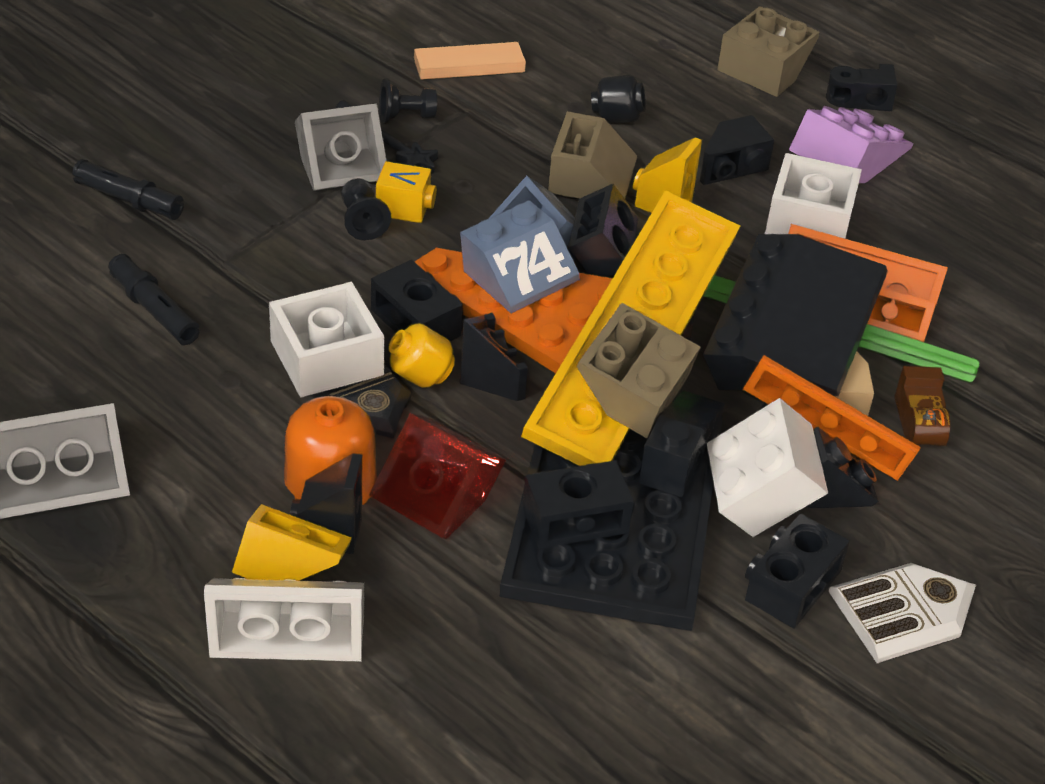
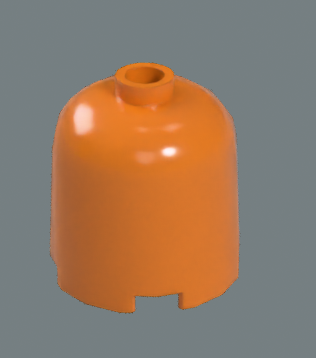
M336 396L314 398L302 404L290 416L285 434L284 480L285 486L294 495L295 499H301L306 480L354 453L362 454V505L368 501L374 494L377 481L375 433L370 416L357 403L344 397Z

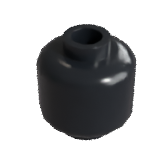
M632 75L602 78L599 81L597 91L591 92L593 113H600V117L604 118L609 124L637 121L640 112H645L646 96L643 83H638Z

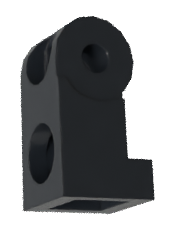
M879 64V69H855L849 66L834 67L830 71L826 93L827 101L834 106L842 108L892 111L897 89L894 65Z

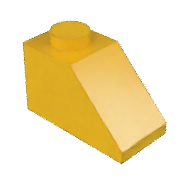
M692 138L658 154L645 169L640 168L633 182V189L637 191L635 207L652 213L665 190L692 203L702 144L701 139Z
M261 504L247 522L232 573L245 579L253 580L292 579L300 581L339 564L352 538Z

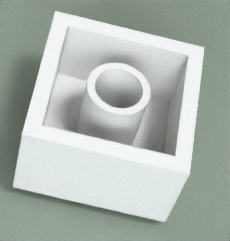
M786 153L772 197L765 234H788L791 224L845 239L862 169Z
M352 282L269 302L271 342L300 398L384 375V335Z
M778 398L707 443L719 513L752 537L828 494L812 424L781 398Z

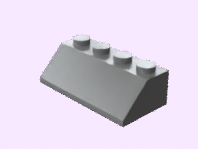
M114 403L0 422V519L130 495Z

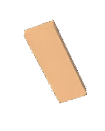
M518 42L414 49L415 64L419 77L422 80L525 72L526 61Z

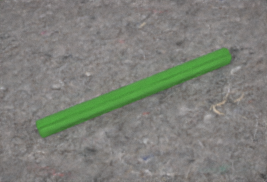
M714 275L703 297L726 304L736 281ZM867 324L858 346L915 366L941 367L943 375L967 383L974 381L980 363L978 359Z

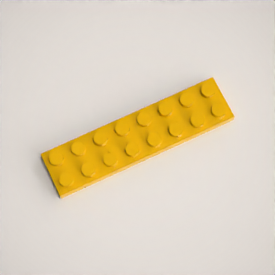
M665 190L525 424L521 437L579 466L613 461L630 429L607 416L578 370V362L621 303L682 335L732 245L740 225Z

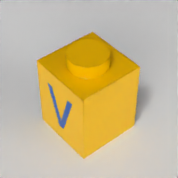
M385 161L376 183V198L381 199L387 204L391 212V218L422 223L427 208L433 209L437 188L435 185H431V169Z

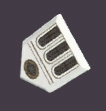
M909 563L831 586L828 592L876 663H880L959 638L976 585Z

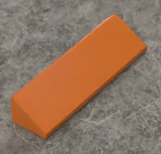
M763 355L743 390L768 405L781 398L809 421L813 429L820 427L832 439L835 437L840 438L851 454L864 459L868 464L897 481L921 448Z

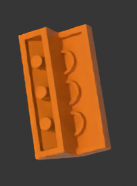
M791 224L788 234H797L886 265L888 273L867 324L922 342L925 341L948 267Z

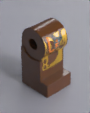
M903 366L894 398L905 438L916 445L946 446L949 439L950 416L946 409L942 391L944 376L941 367Z

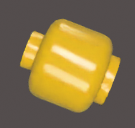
M421 323L411 325L405 330H399L389 343L392 370L421 388L442 383L447 379L454 367L455 358L451 342Z

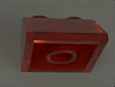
M410 413L369 496L439 537L447 539L486 501L506 459L433 419Z

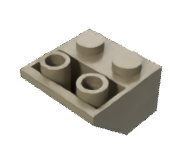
M759 6L723 34L717 70L778 97L796 81L819 38L820 32L807 27L803 22L793 21L777 14L773 9Z
M567 111L551 155L548 190L568 198H582L610 184H614L626 200L637 162V155L604 118Z
M621 303L580 359L577 368L607 416L648 438L661 413L671 404L687 380L701 347L626 304Z

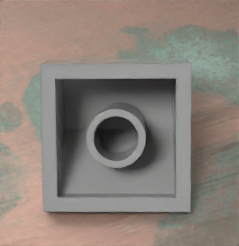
M377 103L306 112L298 116L295 120L299 150L313 191L343 187L348 181L357 178L364 179L369 183L377 182L384 163L387 161Z

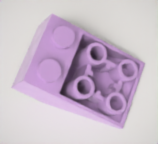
M824 106L822 110L807 109L789 150L799 156L862 169L859 183H866L909 151L913 143L903 138L905 133L902 130L888 124H884L881 127L873 123L874 116L865 111L854 108L852 112L842 107H839L837 111Z

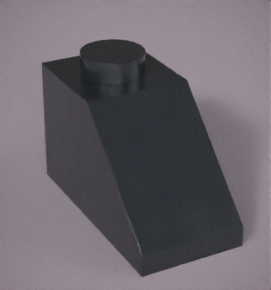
M354 453L306 480L301 499H293L290 515L351 537L350 545L345 552L347 554H354L362 522V454Z

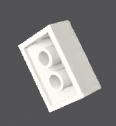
M213 578L205 584L204 601L210 658L361 661L364 624V583L297 581L292 579Z

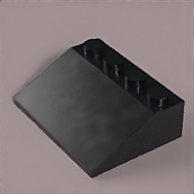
M758 234L703 353L718 389L745 391L743 390L744 386L763 355L831 395L839 396L888 273L886 265L797 234Z

